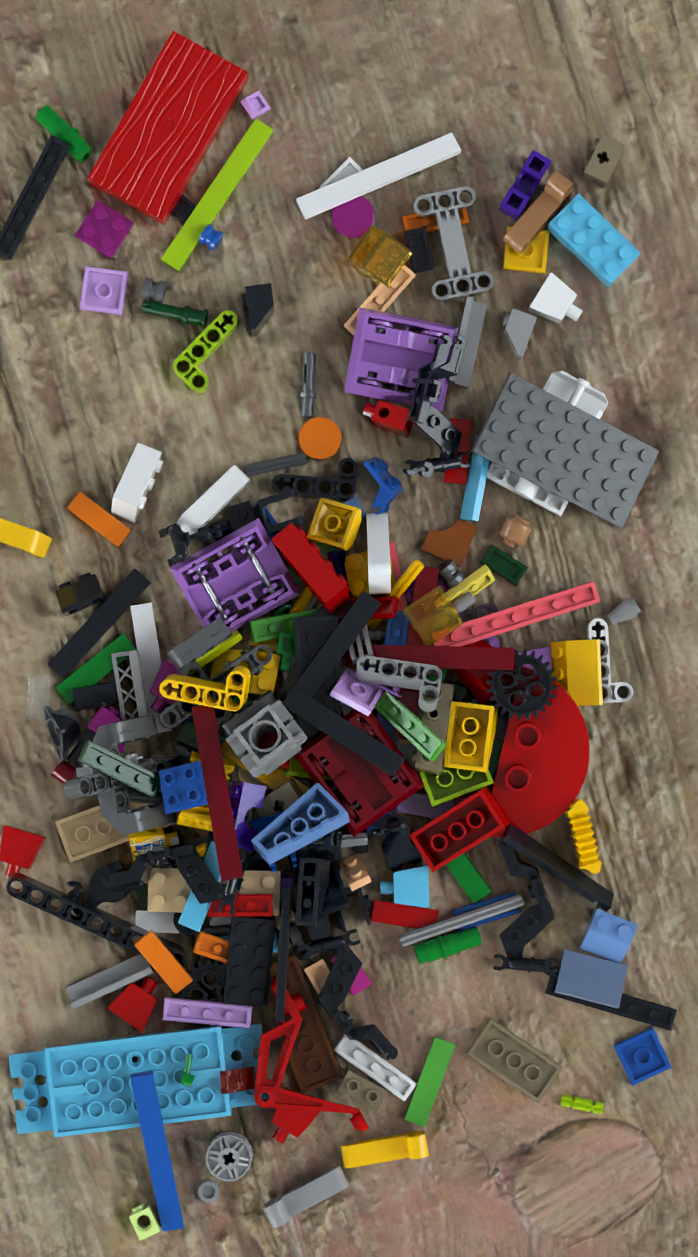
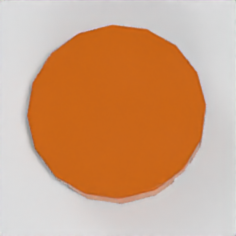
M312 418L304 423L300 429V447L305 455L311 459H328L336 454L341 445L340 429L329 418Z

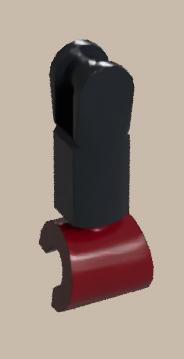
M93 731L85 732L79 743L66 760L68 762L65 760L60 762L52 771L51 776L63 785L67 780L72 779L76 773L75 766L78 767L81 764L77 760L85 742H93L96 734Z

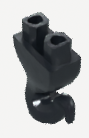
M392 813L384 816L379 822V828L371 830V834L376 837H382L390 832L381 844V851L388 869L390 868L395 872L401 870L403 863L410 861L411 864L415 865L422 862V855L410 838L409 823L400 814Z
M120 860L111 864L106 863L93 873L89 881L86 903L98 907L104 902H119L128 897L127 894L136 888L112 892L102 885V877H105L108 882L110 881V874L125 871V867ZM78 881L67 882L69 887H74L67 894L79 899L83 892L82 884ZM73 909L76 916L82 915L83 911L81 909Z

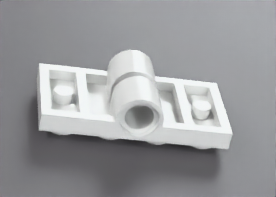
M493 462L488 468L487 479L560 517L563 514L568 501Z

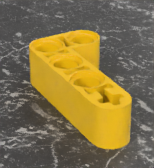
M0 518L1 543L45 559L52 538L36 530Z
M237 666L228 675L226 684L171 674L160 684L159 690L161 695L168 699L228 711H238L247 701L251 673L247 667ZM234 674H240L243 677V682L237 681ZM189 686L194 687L197 690V694H192L189 691ZM210 691L217 692L219 698H213L210 695ZM231 695L238 696L240 703L234 702Z
M425 1131L408 1132L340 1146L344 1168L365 1166L403 1158L413 1160L429 1156Z

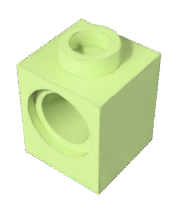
M143 1203L132 1209L133 1212L130 1213L129 1218L140 1241L160 1232L161 1226L151 1204L145 1206ZM146 1215L150 1219V1224L143 1226L139 1223L138 1218Z

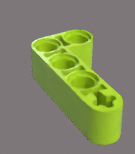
M223 311L173 363L175 374L195 393H204L209 386L206 374L199 367L238 328V318L233 311ZM227 318L229 320L232 318L233 324L225 325L224 319ZM211 332H216L220 336L217 341L211 342L208 340V335ZM200 347L204 349V354L201 357H195L192 354L195 348ZM187 363L189 369L183 373L177 370L178 365ZM198 377L205 380L204 385L199 388L193 385L194 379Z

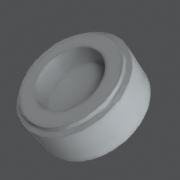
M207 1179L200 1183L198 1196L202 1201L210 1203L219 1196L220 1188L217 1182Z

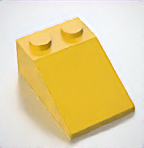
M228 649L213 660L210 678L225 669L224 663L227 661L231 663L242 656L240 652L243 650ZM257 651L256 658L259 661H265L267 654L266 652ZM272 654L271 661L262 667L264 671L257 676L255 674L251 676L249 697L257 699L268 690H271L272 693L274 692L281 655ZM245 662L238 664V666H245L249 669L248 664Z
M451 701L443 767L480 772L488 771L497 728L499 707L494 708V706Z

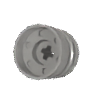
M233 1130L217 1134L209 1143L205 1156L206 1166L210 1173L219 1180L229 1182L240 1179L249 1170L253 1157L252 1146L248 1138L240 1132ZM231 1152L233 1154L232 1158L235 1160L226 1162L224 1154L228 1155Z

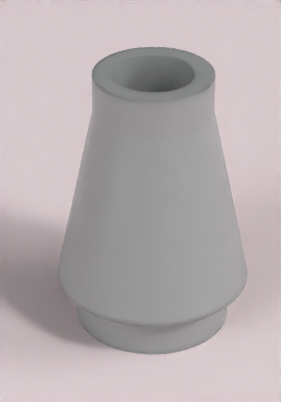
M632 597L630 599L626 598L607 615L613 625L638 617L637 614L641 610Z

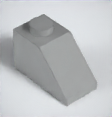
M512 309L511 314L506 313L502 325L506 326L504 333L516 358L522 360L537 317Z

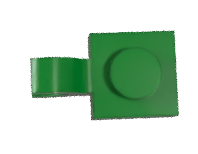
M279 633L275 654L282 656L278 671H289L291 657L295 658L294 634Z

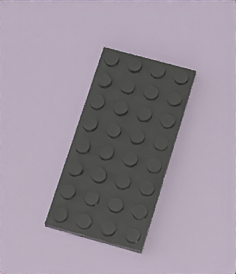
M509 373L471 452L616 527L623 528L659 450L515 374Z

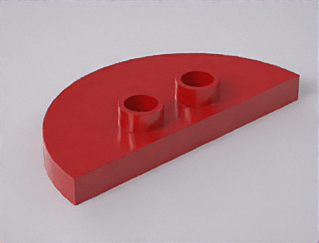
M527 665L521 667L524 675L529 676L534 672L533 667ZM534 676L525 682L519 679L516 689L521 687L525 690L526 684L540 679V676ZM557 681L552 682V684L558 686V689L551 690L556 695V698H549L552 705H544L545 713L537 710L538 717L536 718L531 713L529 720L526 719L525 715H522L520 721H518L517 714H514L511 719L509 718L491 793L509 823H512L526 834L549 825L569 808L579 794L588 771L590 745L586 722L573 697ZM534 684L530 688L531 693L536 696L541 695L543 692V688L539 684ZM515 693L513 704L519 705L523 702V697ZM505 827L490 837H503Z

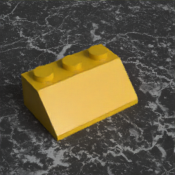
M600 639L550 642L552 668L555 669L552 676L558 678L556 681L570 693L578 707L603 705Z

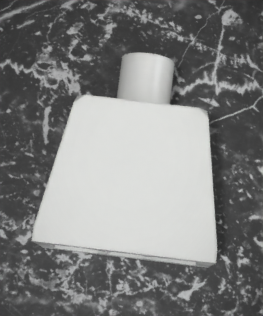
M553 273L549 274L528 309L533 314L559 324L565 315L577 321L583 310L572 304L577 294Z

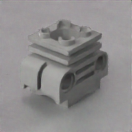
M280 700L271 706L267 705L251 719L233 730L234 733L226 738V741L237 756L241 758L240 760L253 777H258L263 773L269 775L302 750L300 746L307 740L305 733L296 721L293 720V717ZM265 734H278V739L273 747L268 749L259 748L260 740Z

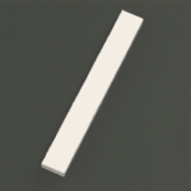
M451 132L296 199V202L306 220L461 153V149Z

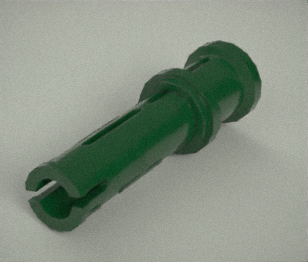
M146 299L143 301L142 313L181 320V323L185 325L191 323L200 325L201 328L206 327L208 309L202 311L192 309L188 305L182 308Z

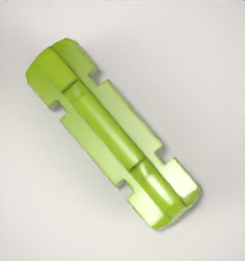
M563 1094L561 1097V1105L570 1108L572 1106L573 1109L587 1112L592 1111L596 1114H602L604 1104L602 1102H592L590 1099L576 1096L573 1098L567 1094Z

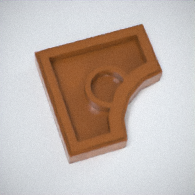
M458 519L447 530H429L421 550L445 561L453 559L456 566L461 567L478 527Z

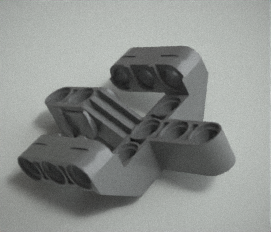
M221 617L167 653L179 675L187 676L189 670H196L199 674L198 679L226 684L230 672L240 662L248 664L251 676L253 674L257 676L264 671L262 667L272 659V651L266 645H259L251 651L249 648H246L240 652L242 656L231 663L230 661L224 663L225 669L208 679L196 660L233 635ZM259 649L266 652L267 658L265 661H259L256 658V652ZM234 674L237 681L243 682V677L240 674ZM189 686L191 693L197 694V690ZM268 690L235 714H232L231 711L223 710L222 717H216L218 731L225 739L234 733L233 730L251 719L267 705L271 706L278 700L272 691ZM210 691L213 698H219L217 692ZM176 701L160 713L159 722L164 728H173L193 715L192 711L185 712L182 709L183 701ZM167 712L175 716V721L172 725L166 724L163 720L164 714Z
M154 715L99 726L93 743L120 756L118 745L155 737V734H158ZM167 754L137 759V765L159 775L158 771L185 764L182 757H168ZM93 768V774L69 779L64 783V793L69 799L98 794L102 816L121 835L136 833L176 822L175 813L165 814L163 802L131 810L127 787L129 786Z

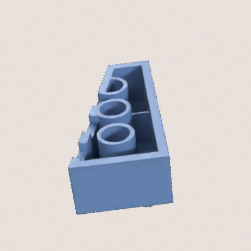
M317 782L251 841L255 851L270 865L349 823L350 819L347 811Z

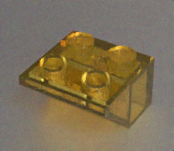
M371 225L347 261L359 274L389 287L411 256L412 251L385 231Z
M440 585L403 609L402 612L425 646H432L463 625L453 603Z

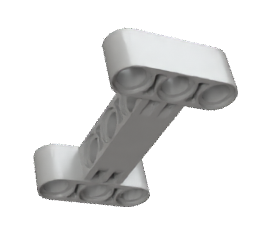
M468 186L419 196L413 205L414 213L419 217L436 216L449 278L437 281L432 286L431 295L436 301H446L484 293L494 283L492 275L486 271L471 274L458 210L470 207L475 201V191ZM462 192L469 193L471 201L468 203L462 202L460 194ZM440 197H447L450 200V205L442 207L438 199ZM420 201L427 202L429 205L428 211H420L417 204ZM481 276L486 277L489 281L488 287H480L477 282L478 278ZM457 282H466L468 285L467 291L460 292L456 287ZM439 285L447 289V294L443 297L438 296L435 292L436 287Z

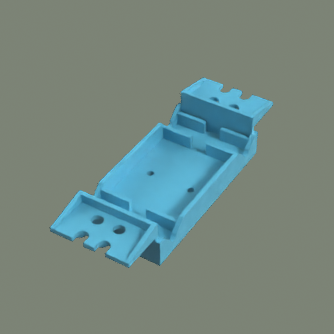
M262 1024L250 1025V1028H222L220 1025L201 1029H183L85 1041L70 1045H53L45 1047L44 1050L10 1054L11 1078L20 1077L24 1081V1085L21 1088L12 1089L13 1099H22L26 1102L25 1109L15 1111L17 1134L53 1130L55 1138L141 1127L130 1074L153 1070L164 1124L231 1116V1108L257 1105L254 1100L258 1058L253 1056V1050L260 1047L261 1034H263ZM235 1050L240 1051L242 1054V1058L239 1061H234L231 1058V1053ZM187 1054L192 1055L189 1074L195 1076L191 1087L181 1083ZM137 1056L139 1060L138 1062H133L132 1058ZM238 1072L244 1075V1081L241 1083H237L234 1080V1075ZM37 1075L45 1077L46 1081L43 1085H38L35 1082ZM264 1092L261 1094V1097L268 1099L269 1094ZM40 1097H46L48 1099V1105L46 1107H40L38 1105V1099Z

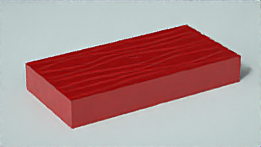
M172 31L87 179L90 185L165 226L181 195L184 193L249 80L248 72Z

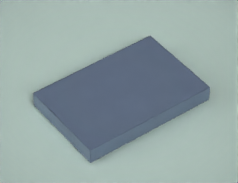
M564 949L555 993L618 1009L628 965Z

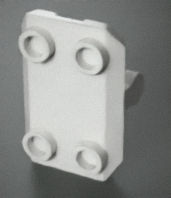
M564 371L552 372L543 390L598 419L601 418L608 405L604 393L589 386L590 383L582 378L577 379Z

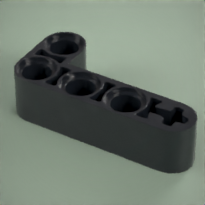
M352 458L342 459L338 465L337 478L279 474L272 480V489L276 494L291 490V487L288 486L283 487V490H279V487L275 485L279 484L280 480H284L286 485H291V480H295L293 487L296 490L297 496L294 497L314 499L322 497L329 500L348 501L356 493L357 463ZM346 463L354 467V471L350 474L342 471V466ZM302 481L307 482L309 489L306 492H300L297 489L298 483ZM320 484H329L331 490L327 494L321 493L318 490ZM343 485H349L352 488V493L350 495H343L340 492V488Z

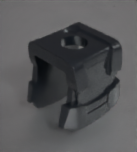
M338 828L325 835L323 844H308L295 852L301 858L324 859L330 862L337 861L340 858L343 833Z
M350 887L345 888L348 897L359 895L367 925H371L367 909L371 907L368 894L363 896L361 887L354 891ZM336 911L339 928L344 933H347L341 911Z

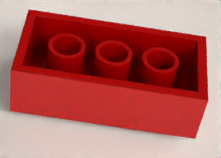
M291 522L271 540L281 557L331 615L351 599L348 593L350 591L348 583L341 574L336 575L334 566L327 558L323 560V556L320 554L321 551L314 542L310 543L304 530L300 526L296 528Z
M485 787L412 833L410 838L433 873L510 823L488 788Z

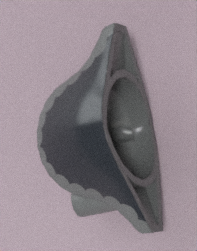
M45 706L43 710L51 741L59 760L64 761L69 749L80 738V723L76 717L69 714L67 708L55 711L50 706Z

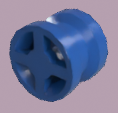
M208 224L198 242L208 245L209 249L214 251L221 242L224 233L216 231L211 224Z

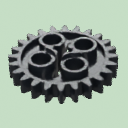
M525 648L522 654H519L518 650L515 649L514 671L496 670L488 672L493 679L486 680V683L492 685L486 691L494 694L489 700L497 701L494 708L501 706V714L508 711L510 719L514 714H517L518 721H520L522 715H525L526 719L529 720L531 713L537 718V710L545 713L544 705H552L549 698H556V695L551 690L558 689V686L553 685L552 682L558 678L550 675L555 669L547 668L550 661L543 663V655L536 658L534 650L530 655H527ZM525 664H530L534 672L529 676L524 675L521 667ZM503 674H511L514 679L513 683L505 685L501 681ZM534 676H540V679L526 684L525 690L519 687L510 693H504V690L518 685L519 679L525 682ZM534 684L541 685L543 688L542 694L538 696L532 694L531 686ZM515 693L520 694L523 697V702L519 705L513 704L510 699L511 695Z
M207 958L205 965L201 960H198V968L190 965L192 972L188 973L193 978V981L180 991L183 992V995L177 998L192 999V991L200 990L203 993V1001L221 1002L214 996L210 999L208 997L209 992L200 987L197 981L202 982L210 990L217 989L216 994L223 999L222 988L224 987L226 963L223 962L221 965L218 960L211 963L210 959ZM213 972L217 977L216 982L213 984L207 983L204 979L205 974Z

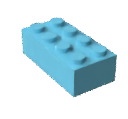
M579 193L547 227V230H550V233L607 288L640 255V252Z

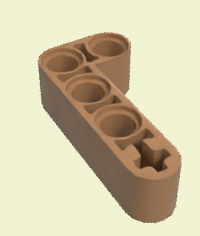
M558 171L554 172L547 181L544 191L507 232L503 241L521 254L569 200L574 183Z

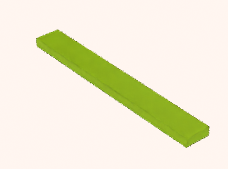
M257 118L254 120L162 256V262L178 272L181 270L198 245V240L204 229L215 220L273 134L274 130Z

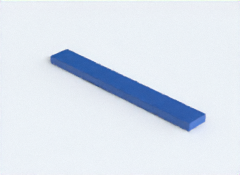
M153 1070L130 1074L162 1232L184 1228V1221Z

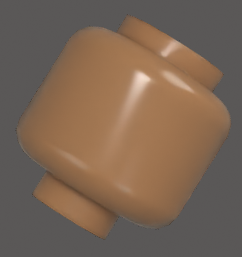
M516 514L513 517H507L499 532L504 538L502 542L513 548L515 544L519 546L524 545L531 532L530 522Z

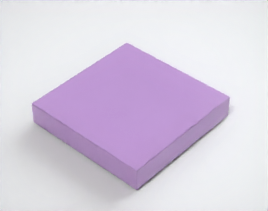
M85 266L80 310L123 315L128 272Z
M346 668L329 696L369 716L384 689L373 683L360 681L353 670Z

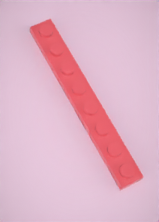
M592 581L432 632L430 636L433 646L461 647L599 603L600 599L595 583Z

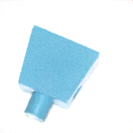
M428 865L393 872V881H380V894H393L394 903L429 908Z

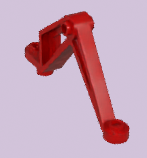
M277 977L272 979L274 984L270 985L275 996L277 989ZM286 990L285 1015L286 1017L291 1015L292 1019L261 1034L254 1093L256 1104L263 1108L351 1113L353 1117L350 1118V1121L355 1131L360 1129L362 1133L368 1130L369 1127L359 1108L280 1088L302 1021L299 1012L307 1009L299 993L291 996L289 991ZM282 1035H286L272 1079H267L270 1042ZM266 1092L269 1094V1098L263 1099L261 1094Z

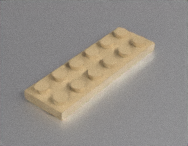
M152 867L148 880L147 912H183L191 889L178 868L160 869ZM245 870L244 882L241 884L239 894H273V915L279 916L281 871L272 873V871Z

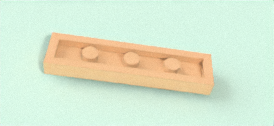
M399 261L360 307L384 312L416 275ZM359 308L343 325L352 335L355 333Z

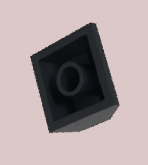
M89 572L79 576V581L71 584L68 581L58 586L59 589L55 593L63 614L66 616L72 615L107 599L96 574L91 575Z

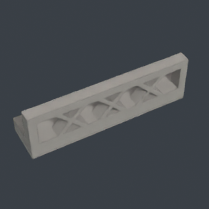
M469 296L466 299L458 335L466 339V346L463 350L457 375L449 377L448 381L450 385L468 389L487 304L473 301L474 297Z
M137 649L111 653L122 721H126L125 713L130 716L128 720L135 719L134 715L137 711L139 718L147 716ZM129 655L130 665L124 671L117 666L116 657ZM130 668L132 676L127 673L130 670ZM118 670L123 673L121 678H119ZM125 675L132 679L134 684L129 693L122 689L120 684ZM133 690L135 691V697L131 695ZM122 692L127 695V696L124 698V700H123V697H122ZM128 697L137 703V708L132 714L124 709V703Z
M136 955L66 987L71 999V1007L75 1009L152 974L155 970L144 956Z

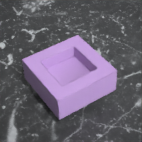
M260 91L249 95L241 101V104L252 120L271 109Z

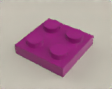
M97 200L76 232L75 237L112 260L134 226V222Z

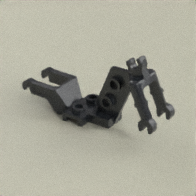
M441 335L440 338L444 340V343H437L432 361L420 367L418 378H413L412 380L413 383H416L414 394L408 395L407 398L412 400L407 421L413 422L440 447L441 453L436 458H426L421 461L406 460L405 463L410 465V469H403V472L407 475H415L418 472L422 477H430L435 472L442 473L446 470L470 466V463L461 462L463 456L469 455L468 452H457L462 432L435 407L430 406L431 403L437 402L441 394L440 387L442 382L438 380L455 376L458 373L463 350L466 346V339L463 336H455L459 343L451 344L452 340L448 335Z
M291 489L260 499L253 510L250 501L230 506L228 509L231 518L213 523L211 527L197 529L198 533L190 535L189 532H183L179 524H172L167 528L159 530L160 538L170 535L176 553L175 556L167 560L169 567L185 560L188 555L187 548L192 540L200 539L203 542L212 539L218 541L257 518L260 519L268 534H275L283 530L291 522L294 526L304 524V516L275 525H269L264 513V507L297 496L296 490Z
M503 837L498 840V847L502 852L510 876L530 879L529 892L532 899L536 898L539 903L530 906L499 935L507 957L503 954H495L494 958H501L503 964L502 966L494 965L493 969H512L528 971L529 973L531 971L544 972L549 976L555 975L559 970V966L552 967L551 965L554 964L556 958L551 957L547 960L534 959V957L523 958L524 946L556 917L538 868L522 862L517 851L503 841Z
M193 845L172 849L167 847L165 850L157 852L147 851V853L139 854L129 870L110 874V881L108 882L105 877L101 878V883L104 887L112 892H117L123 889L147 885L153 865L164 869L172 867V863H177L178 870L200 904L223 900L219 904L218 911L223 913L224 907L230 905L231 910L229 914L232 916L235 915V902L239 896L241 884L244 882L243 878L227 880L226 884L217 882ZM241 848L240 860L244 877L245 869L250 864L251 857Z
M357 929L349 930L346 934L330 939H322L317 943L310 945L302 944L296 947L294 950L295 954L303 952V955L300 957L301 961L310 958L312 955L324 954L329 950H333L335 962L316 1001L328 1013L330 1019H333L340 1027L342 1033H345L348 1039L368 1040L378 1053H389L386 1056L387 1060L395 1059L398 1055V1050L388 1041L375 1024L354 1028V1025L351 1023L353 1018L346 1010L341 1011L338 1009L344 1002L362 966L360 959L348 947V945L354 946L360 943V940L352 942L349 938L350 934L357 932Z

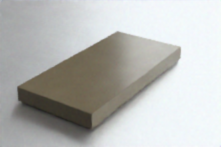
M492 1018L488 1019L466 1052V1055L538 1104L563 1068L560 1064Z

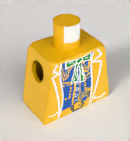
M162 826L127 834L133 861H135L139 854H145L147 851H162L167 847L179 844L177 832L164 834Z

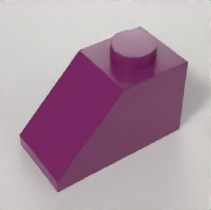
M102 706L87 727L96 733L99 726L121 722L122 720L118 717L120 713L111 706L108 709ZM125 743L118 745L119 752L122 754L125 751Z

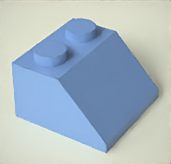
M594 908L579 949L621 964L631 945L638 925Z

